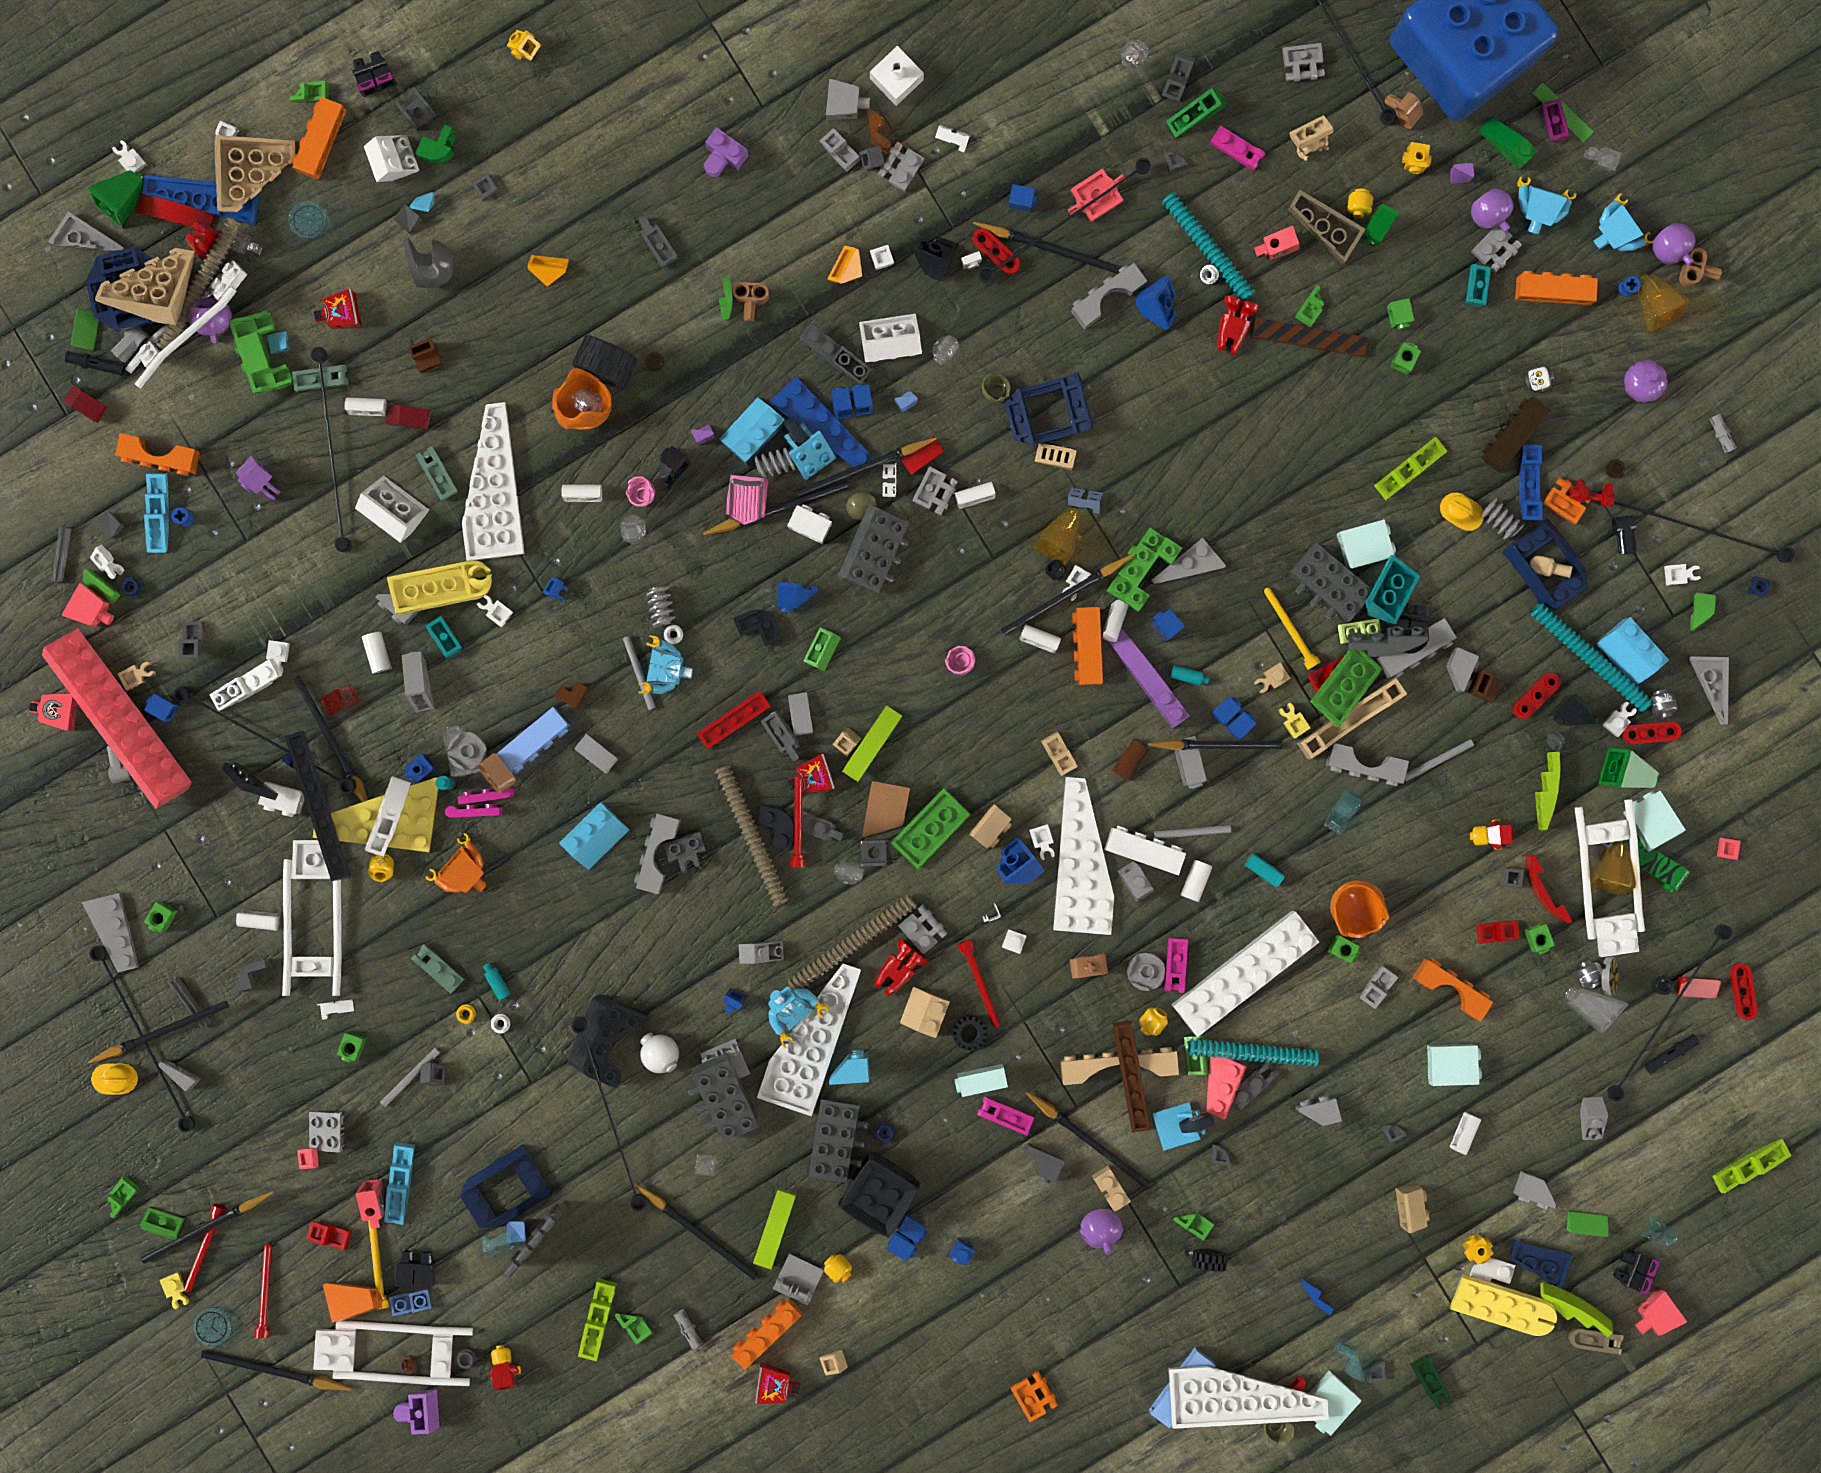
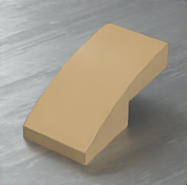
M1058 732L1041 740L1061 776L1078 767Z

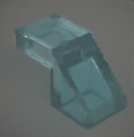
M1345 790L1329 813L1324 826L1340 836L1344 832L1350 818L1357 812L1362 800L1348 790Z
M1336 1340L1333 1345L1334 1349L1349 1357L1343 1370L1346 1374L1364 1383L1365 1377L1357 1352L1350 1346Z

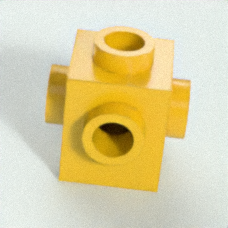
M516 30L510 36L507 47L512 50L511 54L517 59L521 60V58L531 61L541 44L534 39L535 36L530 32Z
M1411 142L1407 147V152L1403 154L1402 163H1405L1404 170H1409V173L1412 174L1423 173L1431 163V155H1429L1430 145Z
M1479 1234L1470 1236L1462 1244L1466 1250L1464 1254L1470 1262L1474 1261L1478 1265L1488 1262L1491 1259L1490 1256L1494 1254L1491 1250L1493 1247L1487 1237L1483 1238Z

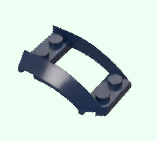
M1079 373L1035 386L1016 389L1012 397H1009L1004 403L1015 441L1035 445L1093 429V420H1091L1082 385L1084 382ZM1063 390L1072 425L1033 434L1025 400Z
M1549 519L1543 520L1540 525L1515 543L1510 544L1502 552L1528 585L1538 604L1544 603L1549 608L1558 610L1588 588L1586 569L1572 547ZM1553 540L1571 566H1573L1575 573L1547 592L1536 573L1526 562V559Z
M520 1145L510 1153L470 1176L459 1196L479 1228H498L544 1200L552 1193L528 1155V1152L523 1145ZM511 1164L530 1197L496 1217L477 1184Z

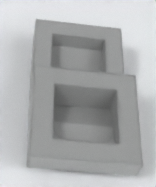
M834 128L820 140L823 147L846 172L861 160L859 155Z
M807 692L788 695L794 735L813 733Z
M587 734L574 748L606 774L618 760L617 757Z
M1382 964L1361 993L1360 999L1376 1009L1387 995V991L1398 979V975Z

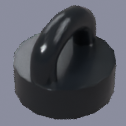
M1058 559L1049 562L1045 569V573L1052 580L1060 579L1066 572L1065 565Z

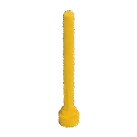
M1266 588L1264 593L1305 657L1303 660L1307 670L1321 663L1318 656L1315 657L1314 654H1311L1270 588Z
M368 1220L375 1288H378V1292L382 1296V1308L379 1309H384L390 1306L389 1299L384 1295L377 1228H371L370 1221Z

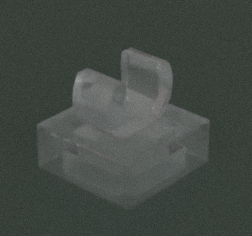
M697 1154L694 1174L714 1177L717 1156Z

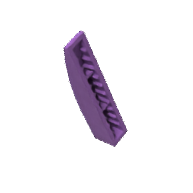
M1121 628L1117 641L1107 642L1170 727H1176L1188 718L1189 714Z

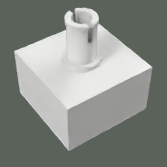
M896 46L870 71V79L897 106L924 80V73Z

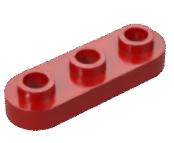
M980 228L974 232L973 244L996 266H999L1014 255L987 229ZM984 237L986 240L985 242H979L978 239ZM993 250H998V251H999V254H998V255H994V254L992 253V251H993ZM1017 257L1009 261L1013 264L1012 268H1008L1005 264L999 269L1008 275L1016 273L1020 265Z
M1555 673L1544 674L1514 703L1512 708L1513 714L1519 719L1529 718L1560 687L1561 681L1559 676ZM1549 679L1554 681L1552 686L1548 683ZM1536 692H1538V693L1540 694V698H1539V699H1536V698H1535V693H1536ZM1523 705L1527 708L1525 713L1521 711Z
M1676 722L1629 725L1622 732V738L1628 744L1675 741L1681 736L1682 730ZM1668 728L1672 730L1671 735L1667 733ZM1649 730L1653 731L1652 737L1648 735ZM1631 731L1634 733L1633 738L1629 737Z
M1735 963L1730 968V979L1736 1014L1740 1019L1750 1021L1758 1013L1752 972L1747 964ZM1741 969L1742 973L1738 976L1737 970ZM1744 988L1745 992L1741 995L1740 989ZM1744 1007H1747L1748 1012L1746 1014L1743 1013Z

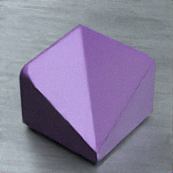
M1472 163L1454 164L1450 169V181L1452 184L1469 183L1474 178Z
M706 425L698 430L691 429L698 445L715 438L710 425Z

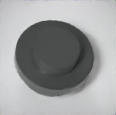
M1559 732L1547 735V743L1552 749L1561 750L1563 748L1565 739Z
M470 1349L461 1350L456 1357L457 1364L464 1369L471 1368L476 1362L475 1353Z

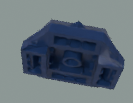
M135 247L96 257L94 266L86 279V286L95 319L117 332L155 323V321L95 300L101 283L109 281L111 284L120 280V274L134 269L136 272L145 268L144 263L152 260V257Z

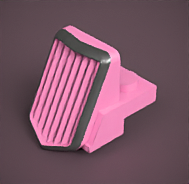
M731 475L726 514H729L732 519L742 525H748L760 520V518H764L769 479Z

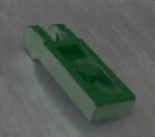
M1427 1355L1410 1363L1427 1395L1432 1399L1439 1411L1443 1408L1436 1396L1441 1393L1449 1405L1453 1403L1446 1391L1448 1389Z

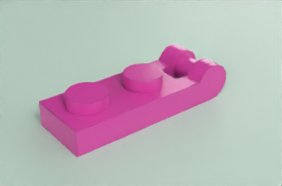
M1221 125L1210 141L1211 145L1251 170L1257 168L1258 161L1263 159L1265 155L1264 151L1252 146ZM1248 153L1253 155L1251 159L1246 157Z
M509 787L501 794L494 792L493 788L483 789L481 794H475L474 791L463 792V796L458 797L459 804H469L511 798L514 796L515 791L512 787Z
M485 804V808H477V805H466V809L448 806L445 809V814L451 818L502 815V808H497V804Z
M1168 938L1165 992L1176 990L1178 993H1184L1188 939ZM1172 977H1178L1179 982L1172 983Z
M984 1096L983 1106L978 1110L977 1115L1028 1135L1034 1120L1033 1116ZM990 1106L996 1108L994 1114L988 1112Z

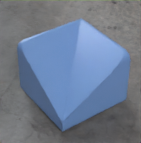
M909 391L901 397L894 398V402L900 411L904 413L917 404L918 398Z
M527 1219L507 1222V1242H522L528 1239Z

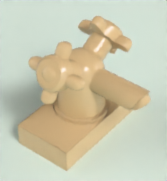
M1323 115L1290 132V138L1297 146L1298 156L1307 161L1309 157L1307 154L1310 151L1313 152L1317 149L1318 151H1322V149L1328 150L1327 139L1328 135L1333 133V127Z

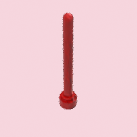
M800 775L795 777L794 854L790 858L791 867L806 866V858L802 854V776Z
M968 939L957 944L959 951L966 955L992 1025L998 1028L1000 1021L973 955L974 944L972 939Z
M213 1203L210 1210L211 1220L226 1213L228 1208L222 1204ZM216 1227L205 1233L184 1286L187 1293L192 1290Z
M270 1243L264 1245L259 1324L254 1329V1338L270 1337V1328L267 1325L272 1245Z

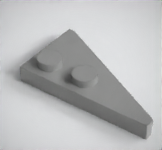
M67 212L48 241L55 246L107 252L125 249L70 212Z
M1202 538L1153 578L1151 582L1152 584L1163 583L1223 569L1226 565Z
M1689 657L1720 725H1727L1729 657Z

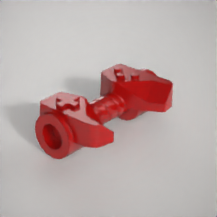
M1579 478L1576 487H1571L1569 498L1581 503L1585 502L1586 499L1599 501L1603 506L1611 507L1614 503L1615 494L1613 493L1612 483L1605 484L1602 493L1597 494L1590 492L1584 480Z

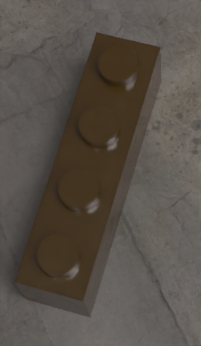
M1534 396L1528 400L1525 398L1519 404L1518 408L1520 410L1516 414L1512 413L1506 420L1508 425L1504 429L1500 428L1494 435L1495 441L1492 444L1489 442L1482 450L1484 454L1481 459L1497 472L1506 467L1551 411Z

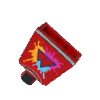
M351 288L322 299L324 309L314 311L316 322L326 320L327 325L331 329L363 328L356 292Z
M824 754L796 768L798 775L802 776V788L805 794L836 788ZM795 777L789 778L788 782L791 790L795 789Z
M761 1362L754 1404L786 1403L788 1393L799 1395L801 1383L789 1381L790 1371Z

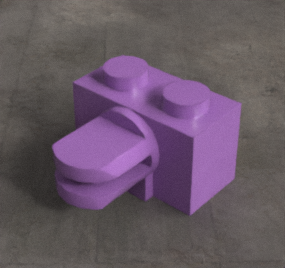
M716 127L705 142L706 148L712 153L705 161L704 168L711 177L719 176L728 164L738 171L749 156L748 151Z
M252 456L236 471L239 477L238 481L241 483L240 485L248 492L252 490L257 494L261 491L272 501L276 497L264 485L277 495L281 493L269 482L272 474Z
M437 1389L418 1390L408 1395L409 1402L401 1403L394 1409L393 1415L397 1422H410L411 1435L429 1434L440 1429Z

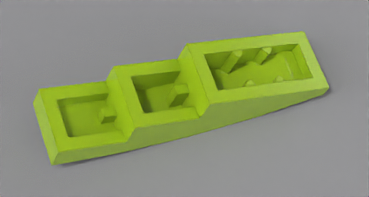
M1434 437L1374 486L1383 498L1387 500L1448 451L1437 437Z
M886 705L842 772L858 782L902 718V715Z
M1560 752L1547 753L1549 772H1541L1542 791L1535 792L1538 830L1548 829L1555 809L1560 780Z
M1779 1139L1737 1160L1712 1177L1720 1192L1727 1193L1737 1185L1745 1184L1757 1175H1764L1791 1157V1154L1784 1140Z
M778 1188L753 1264L772 1269L796 1194Z
M598 1278L578 1357L597 1361L617 1283Z
M1545 1282L1540 1284L1541 1296L1549 1301L1567 1320L1575 1317L1587 1329L1594 1325L1606 1337L1613 1334L1612 1320L1597 1308L1561 1288Z

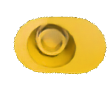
M1450 493L1443 498L1440 504L1442 516L1460 529L1473 531L1479 528L1483 522L1481 506L1463 494Z
M107 1063L98 1066L94 1070L91 1080L93 1087L99 1093L126 1094L137 1085L138 1075L136 1070L129 1064Z

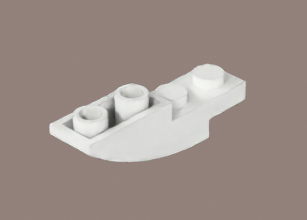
M274 658L269 659L242 677L235 678L211 693L210 697L217 710L222 711L271 685L282 674Z
M394 776L391 777L365 851L384 857L401 815L411 782Z

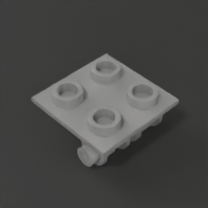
M736 1038L700 1053L702 1063L727 1053L739 1079L750 1074Z
M341 1111L334 1113L309 1112V1148H317V1151L326 1152L342 1151V1147H344L342 1135L344 1133L341 1130L344 1127H341V1125H343L344 1115H342Z
M789 1253L773 1289L808 1305L824 1270Z

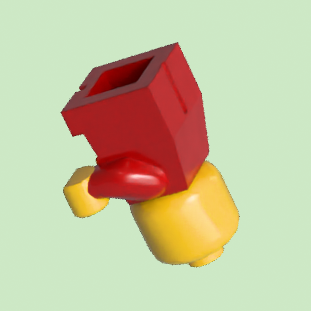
M1500 819L1492 820L1489 828L1487 826L1474 827L1473 832H1470V840H1473L1477 846L1490 843L1495 850L1502 849V844H1514L1513 824L1500 825Z
M504 1345L496 1346L497 1349L491 1352L493 1367L490 1371L493 1389L501 1391L516 1388L515 1375L521 1374L520 1366L511 1364V1351L509 1348H504Z

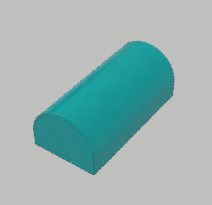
M1477 264L1471 265L1466 296L1467 305L1477 307L1486 305L1491 267Z
M442 616L425 625L446 659L462 650V646Z
M1252 853L1245 862L1247 868L1276 888L1285 878L1281 871L1255 853Z

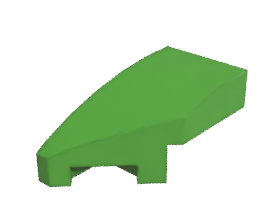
M327 81L308 82L307 84L302 82L300 84L301 88L296 94L290 96L291 102L302 103L319 102L320 97L329 99V83Z
M730 277L722 279L725 297L719 298V304L723 320L729 319L733 299Z
M1316 285L1295 316V318L1308 327L1313 325L1324 306L1318 285Z
M1698 592L1694 595L1691 631H1694L1714 615L1716 595Z
M126 1176L120 1179L111 1191V1195L108 1196V1202L111 1203L112 1210L110 1217L112 1218L123 1209L139 1190V1187Z
M1199 1213L1173 1219L1203 1241L1215 1225Z
M615 1314L623 1329L627 1330L636 1345L653 1334V1331L643 1317Z

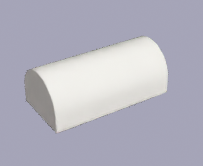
M347 397L345 400V410L349 415L386 417L387 401L386 399Z
M992 482L955 492L958 507L962 509L995 499V490Z
M562 485V498L565 502H601L602 485Z
M1116 600L1111 604L1101 633V639L1110 642L1117 641L1128 609L1127 603Z
M1025 624L1020 636L1021 641L1051 653L1056 652L1061 640L1060 637Z
M374 632L362 636L372 674L392 669L382 633Z
M1194 860L1181 896L1199 902L1213 866Z
M242 910L237 913L236 924L239 927L277 931L280 924V915Z
M1464 1112L1450 1148L1467 1155L1482 1119Z

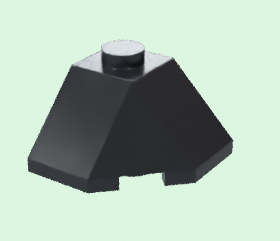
M941 237L926 242V239H918L912 252L925 275L943 282L959 244Z
M673 446L670 449L667 447L660 455L662 457L660 459L661 485L666 492L691 464L688 457Z
M1576 694L1565 696L1550 713L1554 716L1553 720L1561 726L1597 724L1600 721L1597 716L1594 715L1592 717V708Z

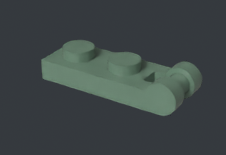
M346 365L322 368L325 388L349 385L345 374L347 372ZM319 368L292 372L294 391L322 389ZM338 373V379L333 380L332 374Z
M432 445L427 448V451L416 454V457L438 497L443 501L459 491ZM432 457L434 461L427 464L426 460Z
M423 944L420 947L419 953L414 954L411 959L452 994L465 978L428 945ZM426 955L431 958L428 962L423 960Z

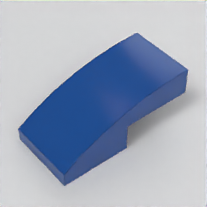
M1302 1278L1300 1282L1309 1297L1325 1313L1331 1315L1334 1308L1319 1298L1322 1293L1320 1289Z

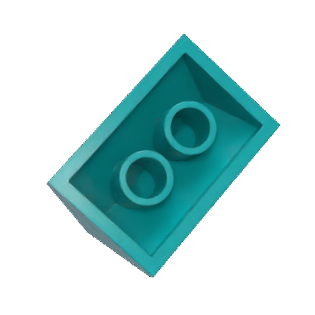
M1390 555L1366 601L1368 615L1391 624H1396L1420 575L1394 555Z

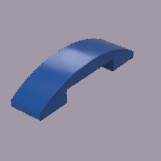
M1523 445L1521 447L1519 498L1522 520H1543L1542 501H1540L1542 445Z

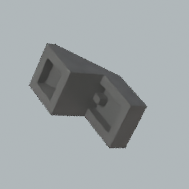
M1177 52L1162 96L1180 102L1195 58Z
M183 622V640H178L179 659H199L204 644V622Z
M266 959L245 965L232 989L233 993L256 987L257 984L253 971L270 967V960Z

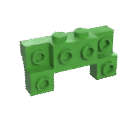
M265 310L254 315L230 320L229 324L237 344L234 346L235 351L239 357L241 356L243 362L241 363L243 373L248 376L253 393L258 395L273 389L279 390L293 385V378L288 365L272 367L262 335L276 331L270 312Z
M1149 528L1137 546L1133 544L1127 554H1135V556L1117 569L1119 573L1106 592L1139 612L1150 595L1137 586L1157 557L1171 565L1182 547Z

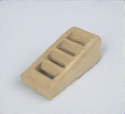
M1039 443L1034 462L1072 470L1077 450ZM1043 449H1047L1045 459H1041ZM1052 450L1054 451L1053 459L1049 460L1050 452ZM1058 452L1062 453L1060 462L1056 461ZM1066 454H1069L1068 463H1064Z

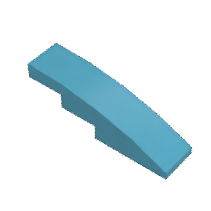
M147 473L146 514H144L147 552L166 553L169 530L167 473Z
M399 1142L394 1144L393 1162L390 1166V1178L386 1194L384 1222L404 1224L415 1145Z

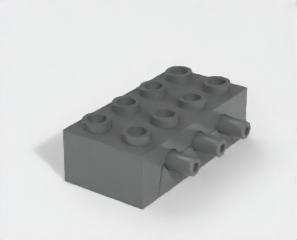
M868 506L838 577L867 591L879 593L884 580L891 583L894 579V576L888 574L891 563L896 565L901 563V558L895 556L899 545L906 548L909 544V541L903 539L908 522L877 507Z
M1316 542L1311 545L1288 573L1289 576L1300 584L1294 591L1297 595L1300 596L1307 590L1315 596L1310 601V606L1315 608L1322 602L1329 608L1324 615L1327 620H1330L1336 614L1346 623L1351 621L1366 603L1372 591L1368 585Z
M727 1053L691 1068L692 1078L696 1087L689 1089L688 1094L690 1097L701 1094L704 1103L697 1106L696 1111L700 1114L708 1110L712 1117V1120L703 1124L706 1131L716 1127L724 1143L759 1127L758 1117Z
M826 1097L821 1098L808 1177L847 1183L849 1166L861 1168L862 1160L851 1159L852 1147L864 1149L865 1141L854 1139L855 1129L867 1130L868 1122L857 1120L860 1103Z

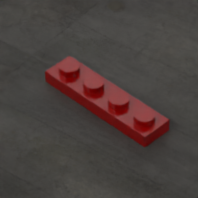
M759 691L696 734L708 750L771 706L762 692Z

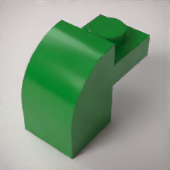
M444 125L437 142L423 136L415 153L418 158L435 165L448 162L455 154L449 147L454 144L456 139L452 127Z

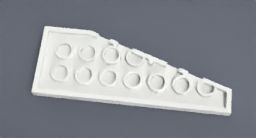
M505 402L487 404L485 406L477 455L474 461L468 499L465 505V514L462 520L467 561L525 554Z
M1065 777L1053 930L1111 935L1114 894L1086 780L1084 778Z
M844 963L841 965L817 997L819 1003H826L828 1005L829 1012L821 1009L820 1011L824 1013V1018L818 1016L817 1008L815 1007V1010L794 1027L789 1034L792 1037L793 1044L790 1039H785L784 1043L787 1048L781 1045L770 1059L757 1098L812 1116L861 969Z
M1211 1366L1168 1368L1173 1429L1329 1420L1328 1400L1324 1397Z

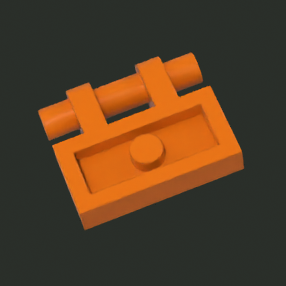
M1559 477L1555 483L1561 486L1560 491L1553 487L1542 505L1575 525L1586 507L1581 505V502L1570 499L1566 495L1567 491L1570 492L1571 487L1575 488V486L1568 479L1564 480Z
M1039 1371L1032 1374L1035 1382L1032 1384L1026 1377L1010 1387L1029 1422L1047 1413L1044 1405L1049 1403L1051 1409L1058 1406L1055 1394L1049 1390L1045 1377H1042ZM1038 1388L1041 1389L1044 1395L1041 1399H1039L1035 1392Z

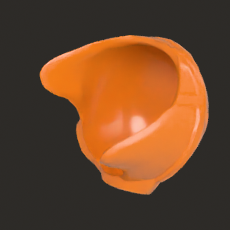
M573 368L569 372L566 381L561 387L555 388L552 397L554 416L565 429L588 430L598 427L608 418L612 407L611 394L599 378L579 368ZM581 402H585L582 409L584 412L579 411V404Z
M1355 880L1347 882L1339 887L1332 896L1330 903L1331 914L1342 936L1364 937L1367 934L1379 931L1389 919L1388 909L1382 892L1368 881Z

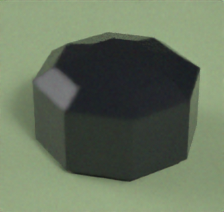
M1658 976L1653 981V989L1657 994L1668 995L1673 991V982L1669 977Z

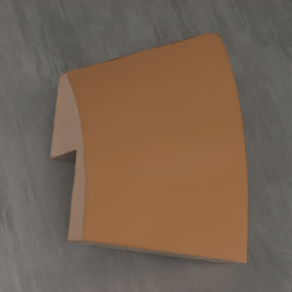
M872 781L862 837L903 826L910 788Z

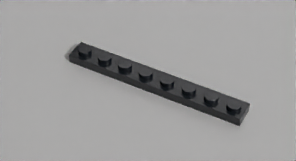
M302 730L284 736L330 880L335 882L350 877L349 868L305 733Z

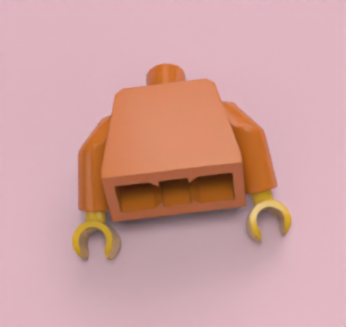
M463 833L466 836V841L462 842L459 838L457 841L465 847L461 846L439 872L435 869H430L434 873V877L431 878L429 875H426V879L435 881V884L446 892L460 893L462 891L467 893L472 887L481 892L487 885V883L480 879L484 874L482 869L484 865L478 849L470 842V836Z

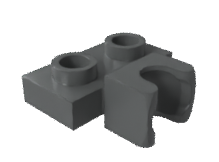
M700 832L663 844L669 863L678 861L682 873L688 872L687 864L693 862L697 869L701 868L697 854L705 852L706 848Z

